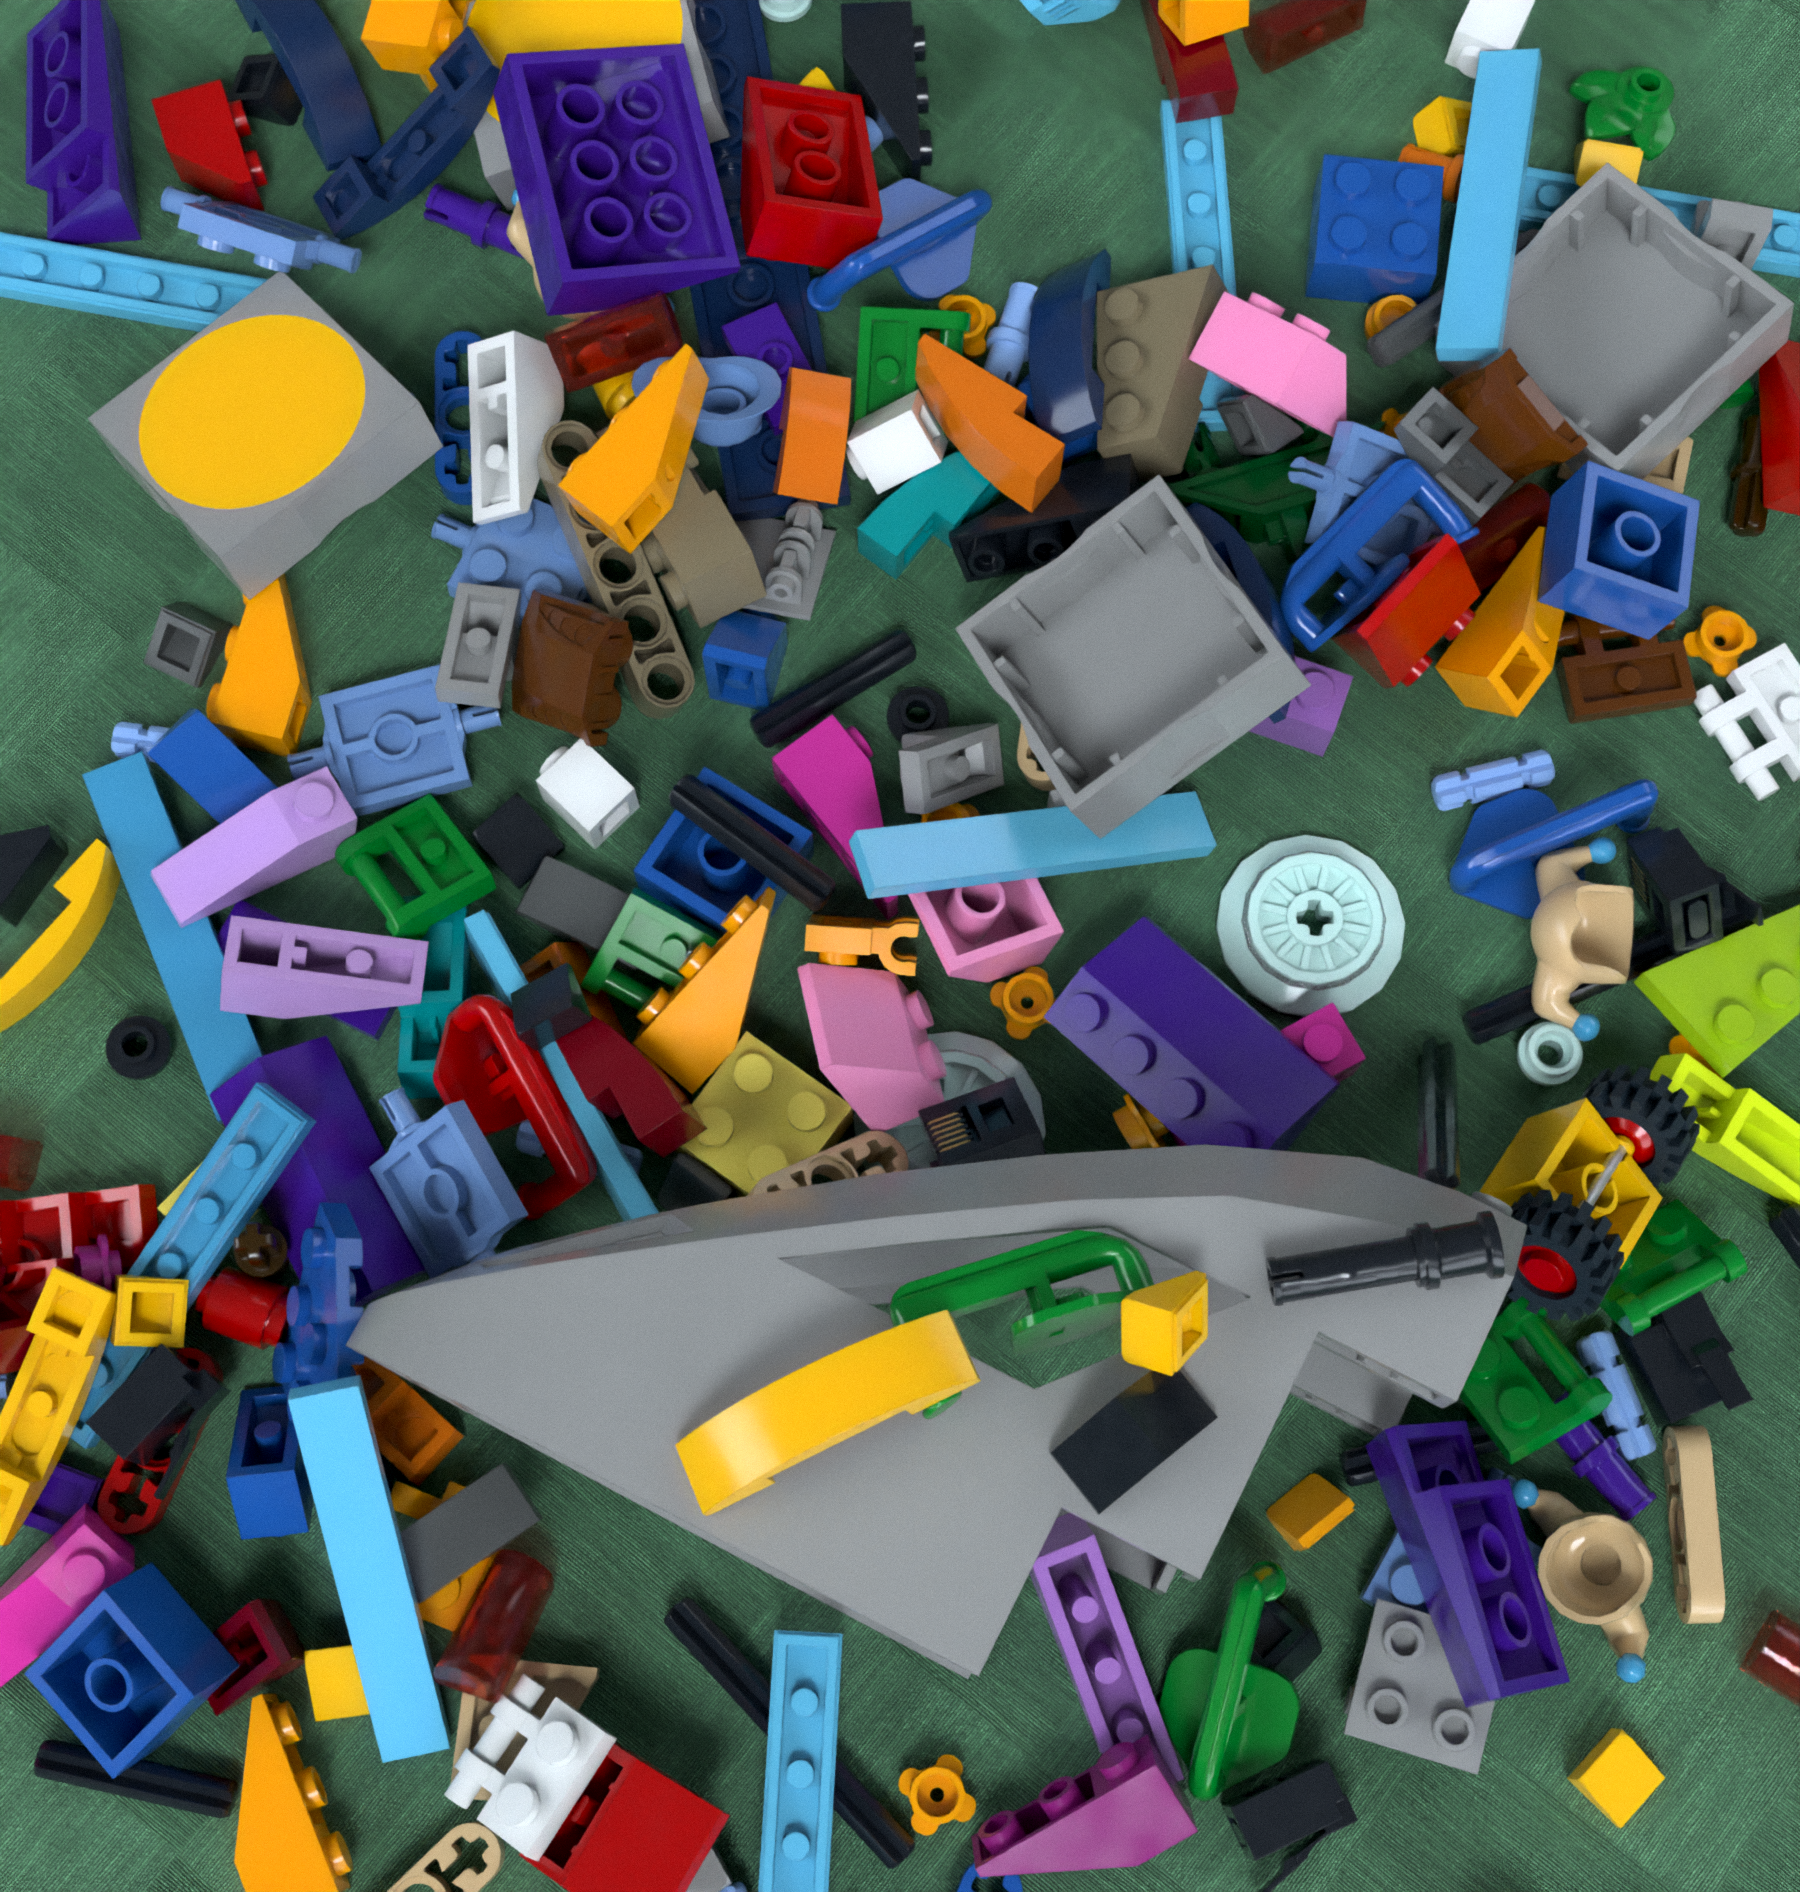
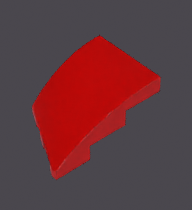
M136 1184L90 1192H66L20 1200H0V1262L7 1266L1 1290L33 1314L52 1268L60 1267L74 1274L73 1258L75 1247L97 1244L98 1234H106L108 1251H119L122 1275H126L158 1229L155 1184Z

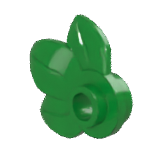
M1637 66L1629 68L1623 73L1602 69L1593 70L1579 76L1568 89L1569 94L1574 98L1588 104L1584 115L1585 139L1602 140L1630 134L1634 147L1641 148L1640 151H1644L1643 158L1647 161H1652L1668 148L1674 138L1676 124L1669 111L1674 99V87L1669 78L1657 69Z

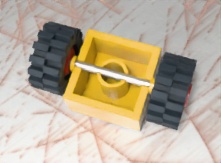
M1618 1065L1614 1073L1610 1068L1601 1071L1597 1078H1593L1580 1100L1527 1118L1479 1192L1491 1195L1505 1202L1513 1209L1511 1217L1528 1225L1515 1276L1510 1285L1511 1288L1506 1294L1514 1302L1521 1296L1530 1301L1526 1310L1537 1315L1541 1307L1547 1308L1548 1319L1560 1320L1564 1312H1566L1569 1320L1573 1321L1579 1320L1584 1312L1589 1316L1596 1311L1599 1304L1603 1301L1663 1198L1656 1189L1661 1182L1667 1184L1673 1180L1694 1146L1695 1139L1699 1134L1700 1124L1694 1123L1698 1117L1695 1106L1683 1107L1689 1096L1682 1088L1674 1093L1670 1092L1667 1088L1672 1080L1662 1074L1658 1082L1649 1079L1651 1069L1640 1066L1635 1075H1632L1629 1065Z

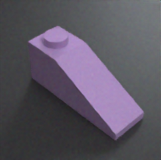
M326 766L266 793L152 869L151 877L180 928H183L335 858L337 847L356 833L358 818Z
M231 915L222 966L220 1011L291 1019L421 1004L429 942Z

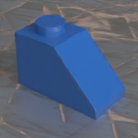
M746 608L742 612L735 611L720 618L706 641L702 653L709 698L760 711L771 705L788 647L786 623L778 621V618L772 613Z
M283 1386L241 1391L226 1473V1481L241 1540L282 1537L288 1534L306 1533L310 1529L314 1499L295 1426L288 1417L287 1397Z

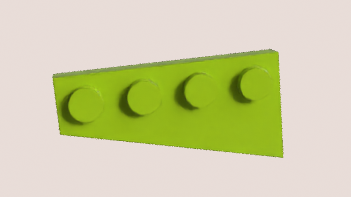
M1800 904L1763 920L1764 925L1762 926L1753 924L1724 937L1722 940L1698 948L1645 971L1633 982L1722 1078L1728 1075L1800 1013Z

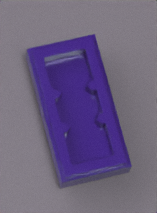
M775 302L721 326L722 336L732 356H746L763 361L776 370L782 381L779 399L771 409L763 413L774 436L783 433V430L779 429L789 367L813 371L778 304Z

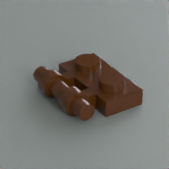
M1575 614L1570 616L1569 621L1562 622L1557 647L1573 645L1574 649L1578 652V656L1562 658L1556 666L1570 724L1691 706L1697 698L1683 639L1659 643L1657 634L1648 640ZM1675 619L1660 631L1674 629ZM1627 637L1628 641L1632 643L1630 648L1604 651L1602 640Z

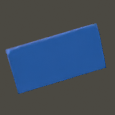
M190 708L146 752L219 824L266 793L278 788L207 717L195 708Z

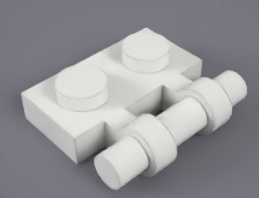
M1785 643L1736 668L1729 674L1726 681L1736 694V697L1724 703L1713 684H1710L1696 692L1697 698L1694 701L1695 706L1703 716L1698 721L1708 737L1716 736L1733 762L1729 770L1739 784L1746 782L1757 801L1769 797L1780 789L1767 769L1770 766L1780 762L1793 782L1800 779V665ZM1748 715L1767 742V744L1756 750L1737 723V721Z
M523 1673L509 1696L502 1693L490 1712L495 1717L475 1748L471 1750L466 1747L454 1767L459 1772L444 1795L460 1807L468 1809L481 1787H484L492 1795L478 1815L477 1820L525 1857L539 1861L617 1738L569 1703L555 1697L542 1719L539 1718L531 1710L546 1688ZM519 1732L528 1740L505 1773L496 1764L516 1733Z

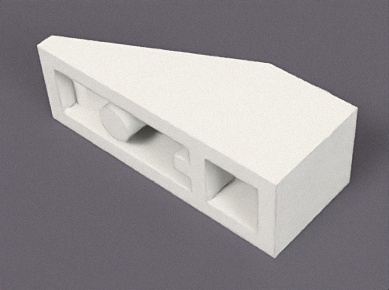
M514 330L468 345L473 523L479 525L528 513L540 480L537 459L544 435L551 426L560 422L564 411L562 350Z

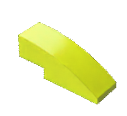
M1687 1053L1660 1056L1650 1073L1649 1079L1658 1082L1662 1074L1671 1079L1672 1082L1667 1089L1674 1093L1682 1088L1689 1096L1683 1107L1695 1106L1698 1113L1694 1123L1700 1124V1130L1691 1150L1762 1191L1788 1204L1797 1203L1800 1205V1124L1751 1088L1735 1089Z

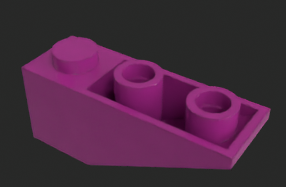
M1147 1734L1133 1743L1121 1742L1112 1746L1101 1755L1097 1764L1073 1778L1071 1776H1063L1053 1780L1041 1790L1038 1798L1016 1811L1005 1810L993 1815L982 1824L978 1833L972 1835L971 1839L977 1873L980 1877L1139 1866L1195 1834L1198 1830L1189 1799Z

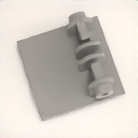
M799 499L788 507L785 521L767 518L735 522L753 552L767 596L743 608L810 621L836 536L835 530L822 528L823 515L819 510V505L813 500Z
M1376 1599L1355 1687H1349L1344 1701L1343 1713L1348 1715L1343 1734L1478 1775L1495 1701L1466 1708L1430 1614Z

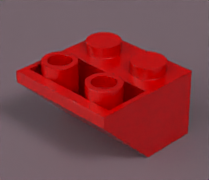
M615 1742L540 1860L535 1861L525 1857L522 1853L519 1856L570 1892H686L730 1815L644 1758Z

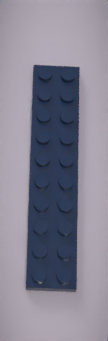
M694 0L696 5L695 22L697 35L712 65L731 136L710 143V148L741 265L737 273L689 286L701 357L718 358L732 356L722 336L721 326L776 302L811 369L828 374L817 312L807 299V287L811 282L808 265L770 261L763 258L746 256L740 217L744 84L747 76L773 81L759 0ZM764 415L759 433L740 444L717 447L728 511L735 522L785 516L788 507L801 499L778 495L773 492L783 433L774 436ZM845 462L837 505L815 501L819 505V510L851 505V494Z

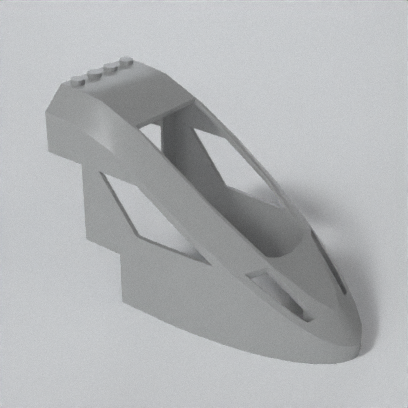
M1191 1145L1036 1155L874 1174L710 1202L651 1214L514 1248L472 1262L369 1303L346 1346L631 1501L969 1679L971 1673L979 1677L1056 1518L1071 1513L1085 1520L1096 1537L1108 1569L1158 1595L1166 1593L1177 1569L1183 1571L1182 1577L1191 1582L1201 1579L1289 1394L1374 1437L1384 1429L1399 1424L1412 1394L1442 1409L1456 1402L1513 1281L1528 1225L1512 1218L1513 1209L1505 1202L1491 1195L1473 1192L1472 1196L1469 1197L1459 1191L1362 1157L1219 1145ZM1488 1210L1495 1217L1504 1252L1505 1273L1503 1278L1489 1279L1486 1273H1479L1441 1280L1440 1287L1432 1290H1426L1425 1287L1419 1288L1415 1281L1287 1302L1280 1306H1274L1270 1288L1273 1287L1274 1282L1293 1280L1299 1277L1268 1281L1266 1271L1267 1257L1274 1256L1279 1258L1406 1236L1407 1228L1413 1227V1224L1426 1221L1431 1228L1474 1221L1477 1212ZM1075 1230L1102 1232L1126 1239L1141 1252L1148 1264L1154 1284L1193 1271L1206 1273V1279H1208V1337L1179 1370L1218 1418L1099 1515L1050 1453L1112 1399L1151 1371L1126 1362L1122 1357V1352L1035 1389L970 1356L981 1381L962 1390L961 1397L938 1416L928 1420L923 1417V1410L913 1415L904 1410L773 1475L774 1484L709 1516L703 1515L675 1446L689 1433L714 1416L776 1380L849 1345L894 1328L890 1315L872 1305L890 1304L892 1296L899 1287L911 1281ZM1112 1265L1051 1284L1052 1290L1084 1288L1093 1294L1121 1291Z

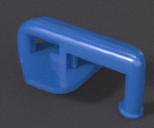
M904 178L880 190L879 197L883 221L875 241L846 256L824 276L814 278L807 287L809 304L820 312L832 311L839 305L842 296L856 284L888 267H891L903 289L910 296L920 301H934L959 288L968 280L977 222L990 212L992 208L991 195L983 189H975L957 198L911 178Z
M1402 459L1388 466L1289 567L1282 586L1279 605L1289 631L1310 653L1315 651L1370 606L1409 565L1411 560L1404 553H1401L1371 569L1357 552L1411 497L1436 523L1442 533H1448L1458 544L1480 533L1478 527H1472L1457 503L1416 461ZM1338 571L1346 581L1333 593L1337 601L1318 620L1304 604Z
M1640 779L1562 813L1558 812L1555 804L1548 796L1533 789L1516 790L1481 805L1473 815L1456 861L1450 870V888L1461 896L1523 919H1532L1535 910L1541 902L1535 875V868L1541 857L1551 851L1575 847L1573 841L1613 824H1616L1626 833L1636 834L1642 832L1649 824L1650 815L1658 799V788L1653 781ZM1582 867L1576 874L1581 881H1585V868Z

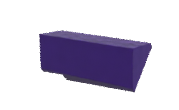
M61 0L27 33L26 184L47 191L48 241L84 245L142 240L120 31L107 0Z
M327 1035L257 1057L209 1095L225 1128L256 1082L267 1083L316 1120V1123L262 1201L273 1227L278 1229L286 1238L288 1258L299 1280L303 1271L301 1261L303 1234L307 1228L314 1227L320 1202L346 1203L362 1237L363 1266L359 1269H350L356 1283L355 1307H360L426 1272L369 1169L387 1151Z
M1466 1421L1397 1425L1384 1429L1367 1443L1365 1447L1465 1707L1481 1705L1570 1682L1509 1479L1484 1481Z

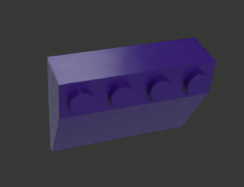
M684 43L509 53L506 55L493 95L547 316L607 311L739 271L741 265Z

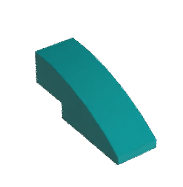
M957 451L943 458L941 463L915 475L886 498L857 528L858 552L897 580L933 536L953 549L949 541V532L983 514L1001 491L980 474L960 451Z
M421 895L403 896V899L406 903H409ZM468 905L429 927L426 935L420 940L429 942L421 1004L398 1006L401 1019L397 1073L401 1086L406 1090L405 1093L409 1099L441 1098L433 1082V1071L446 1019L450 1012L471 997L470 947L463 920L469 917Z

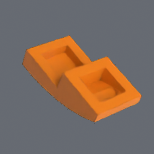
M789 367L779 429L783 430L773 487L774 493L837 505L848 434L851 378Z
M364 1356L363 1364L352 1366L356 1375L361 1376L379 1451L410 1481L419 1486L461 1441L464 1435L399 1375Z

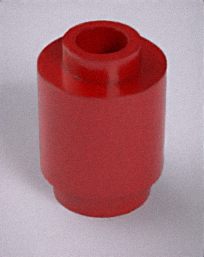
M227 1266L219 1276L213 1274L198 1295L196 1310L203 1313V1328L264 1350L269 1345L276 1347L277 1343L285 1342L289 1326L286 1314L289 1288L261 1277H252L242 1270Z

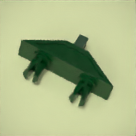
M1291 417L1292 421L1302 427L1304 431L1299 436L1302 446L1223 468L1210 437L1209 427L1205 424H1199L1196 439L1197 448L1191 441L1183 465L1188 479L1169 484V488L1184 507L1198 502L1216 512L1234 527L1245 541L1255 544L1266 542L1269 547L1279 544L1290 567L1310 546V544L1305 543V538L1317 491L1290 482L1288 477L1289 471L1302 472L1290 468V465L1294 459L1301 456L1311 462L1324 466L1329 456L1333 437ZM1387 421L1367 427L1384 433Z

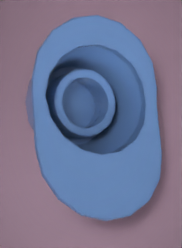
M746 356L698 357L709 377V382L693 438L709 446L728 447L740 444L759 433L763 413L771 409L781 395L782 381L776 370L763 361ZM673 357L656 358L643 363L634 372L631 388L636 398L651 382L656 369L664 361Z

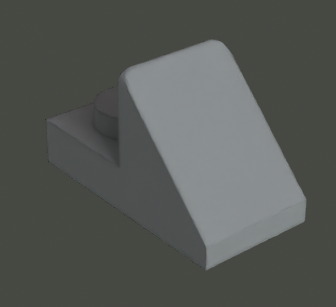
M1712 198L1711 201L1701 200L1695 208L1690 232L1705 243L1727 252L1751 270L1772 229L1773 209L1749 205L1739 201H1726Z
M458 582L435 686L439 702L501 708L506 681H512L519 642L520 589Z
M986 723L910 732L902 736V749L899 750L905 813L927 814L1004 785L998 724Z

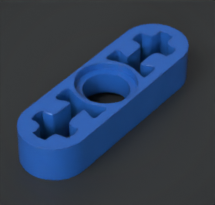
M458 331L447 335L440 341L435 351V432L443 445L435 453V474L444 496L451 502L459 505H472V475L470 474L467 484H458L455 477L461 469L458 449H468V456L471 462L470 429L466 431L455 430L447 422L450 413L455 408L469 405V387L460 386V378L455 364L459 363L460 354L468 353L469 344L482 341L483 339L477 334L468 331Z

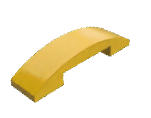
M96 839L53 885L70 904L0 979V1033L31 1013L68 978L86 955L103 927L113 905L121 874L113 853L99 839Z
M60 1267L52 1268L26 1330L35 1335L0 1414L1 1546L9 1545L19 1531L62 1456L97 1374L114 1314L117 1293Z
M943 1310L875 1334L776 1380L714 1416L689 1433L675 1446L703 1515L709 1516L774 1484L773 1475L904 1410L912 1415L980 1382L981 1379L951 1313L948 1310Z

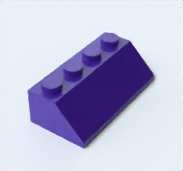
M1147 916L1139 919L1083 965L1044 1015L1047 1021L1187 1146L1219 1145L1286 1151L1341 1084Z

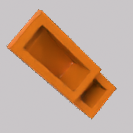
M924 334L918 341L915 380L928 408L946 436L966 460L999 491L1032 513L1060 479L1065 444L1024 419L1027 395L927 334Z

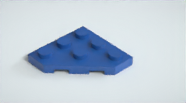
M320 1202L314 1227L307 1228L303 1234L301 1243L303 1271L299 1286H292L288 1294L286 1314L289 1326L285 1342L277 1343L274 1349L272 1360L273 1378L276 1383H281L287 1397V1413L291 1422H293L288 1403L290 1389L356 1376L352 1365L364 1363L363 1355L346 1346L347 1341L363 1315V1307H355L356 1283L354 1275L350 1270L359 1269L363 1266L362 1237L346 1203Z

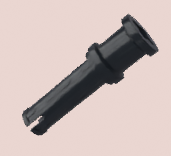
M1488 1210L1477 1212L1474 1221L1431 1228L1426 1221L1413 1224V1227L1407 1228L1406 1236L1279 1258L1274 1256L1267 1257L1266 1271L1268 1281L1299 1277L1298 1279L1273 1283V1287L1270 1288L1274 1306H1280L1287 1302L1415 1281L1419 1288L1425 1287L1426 1290H1432L1440 1287L1441 1280L1479 1273H1486L1489 1279L1503 1278L1505 1262L1498 1225L1493 1213Z

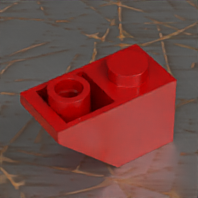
M220 79L151 99L167 152L182 182L224 201H233L265 211L258 188L268 185V181L257 150L246 152L242 137L252 135L243 104L240 99L229 102Z

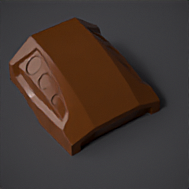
M1511 348L1489 355L1460 375L1446 381L1438 389L1446 399L1479 428L1470 437L1469 441L1514 481L1509 487L1539 469L1566 462L1578 455L1588 445L1582 435H1578L1517 361L1518 357Z
M534 589L521 624L512 676V711L519 716L569 732L584 740L587 746L606 745L608 733L602 730L609 729L615 725L622 709L621 697L613 685L615 673H618L619 668L628 662L633 651V639L628 628L629 622L607 614L591 604L544 589Z

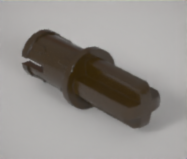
M1752 415L1743 421V434L1738 464L1731 468L1729 474L1730 480L1735 484L1728 526L1733 530L1734 535L1739 537L1760 536L1765 530L1768 508L1763 507L1760 415Z
M259 1222L245 1224L246 1230L239 1237H234L233 1240L236 1263L243 1272L252 1277H261L267 1280V1276L271 1275L273 1280L279 1278L286 1272L290 1261L286 1238L278 1229L270 1225H263Z

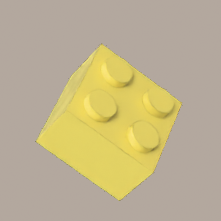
M746 1031L737 1043L735 1050L724 1060L692 1103L693 1108L707 1129L674 1151L678 1154L686 1152L730 1185L734 1194L739 1197H745L763 1177L835 1146L853 1122V1109L847 1101Z

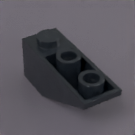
M911 1L841 4L844 89L847 93L861 95L865 116L872 118L883 134L881 145L902 177L921 182V167L932 166L931 130H919L918 114L929 113L927 77H916L915 62L925 61L924 25H913Z
M1130 453L1070 465L1061 470L1059 481L1032 513L1012 499H1008L950 531L949 541L966 582L1036 570L1059 557L1073 545L1088 527L1142 487L1132 455Z

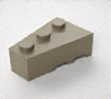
M1213 264L1097 292V376L1104 383L1102 429L1097 431V450L1104 459L1131 453L1140 482L1152 480L1157 475L1166 477L1181 474L1203 407L1199 398L1208 370L1188 358L1224 291L1229 293Z
M609 426L596 432L598 440L609 429ZM690 447L672 509L640 544L653 575L661 571L664 573V575L660 576V581L674 609L678 611L686 607L699 628H702L767 596L750 546L716 489L710 492L693 467L699 465Z

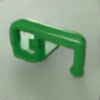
M1075 1230L908 1282L899 1287L894 1293L889 1309L893 1327L943 1310H948L952 1317L956 1318L1027 1296L1032 1314L1016 1321L1010 1326L1009 1342L1012 1352L1015 1355L1045 1350L1089 1336L1120 1321L1121 1302L1125 1296L1155 1284L1148 1264L1141 1252L1126 1239L1102 1232ZM1111 1265L1113 1266L1121 1291L1097 1293L1085 1296L1084 1292H1077L1055 1299L1051 1284ZM962 1391L924 1409L922 1412L923 1417L929 1420L938 1416L961 1397Z
M1272 1561L1256 1563L1235 1581L1218 1651L1205 1647L1187 1649L1172 1661L1167 1671L1159 1711L1168 1734L1189 1770L1187 1780L1189 1791L1199 1801L1212 1800L1220 1792L1276 1764L1286 1757L1292 1746L1300 1713L1298 1692L1294 1684L1282 1673L1250 1662L1264 1602L1276 1600L1283 1594L1286 1588L1287 1579L1285 1572L1278 1564Z

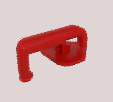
M477 994L466 999L447 1016L433 1071V1082L445 1106L461 1100L465 1101L484 1136L497 1133L529 1120L556 1171L555 1174L540 1184L534 1182L524 1183L516 1192L528 1213V1216L524 1219L529 1221L538 1220L544 1213L557 1208L592 1183L597 1173L596 1160L539 1051L534 1050L518 1039L514 1029L512 1009L493 995Z

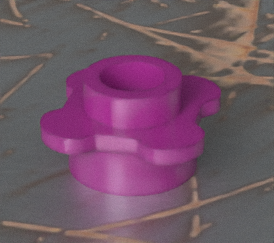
M98 1234L97 1244L75 1247L73 1258L74 1274L110 1291L114 1290L115 1275H122L121 1258L118 1250L108 1251L106 1234Z

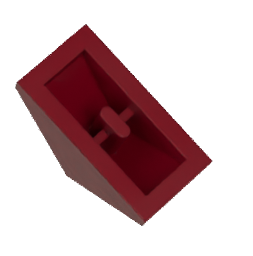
M262 1598L253 1600L213 1632L214 1636L240 1666L207 1700L217 1717L305 1664L304 1651L306 1650L279 1601Z

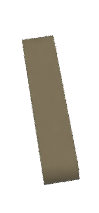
M573 420L560 421L551 426L544 435L537 459L539 476L593 606L623 620L631 616H640L648 620L652 625L655 634L654 638L645 642L633 639L631 657L619 669L631 698L641 713L649 718L658 720L670 718L680 711L693 692L695 684L693 669L641 544L629 554L595 526L581 521L576 514V510L558 486L566 476L568 467L557 463L552 456L551 450L560 445H568L577 449L580 454L588 452L598 441L592 430L583 423ZM607 559L620 560L629 569L631 579L626 583H612L605 579L600 572L599 563ZM655 673H663L673 678L678 688L677 697L670 700L657 698L648 687V676Z

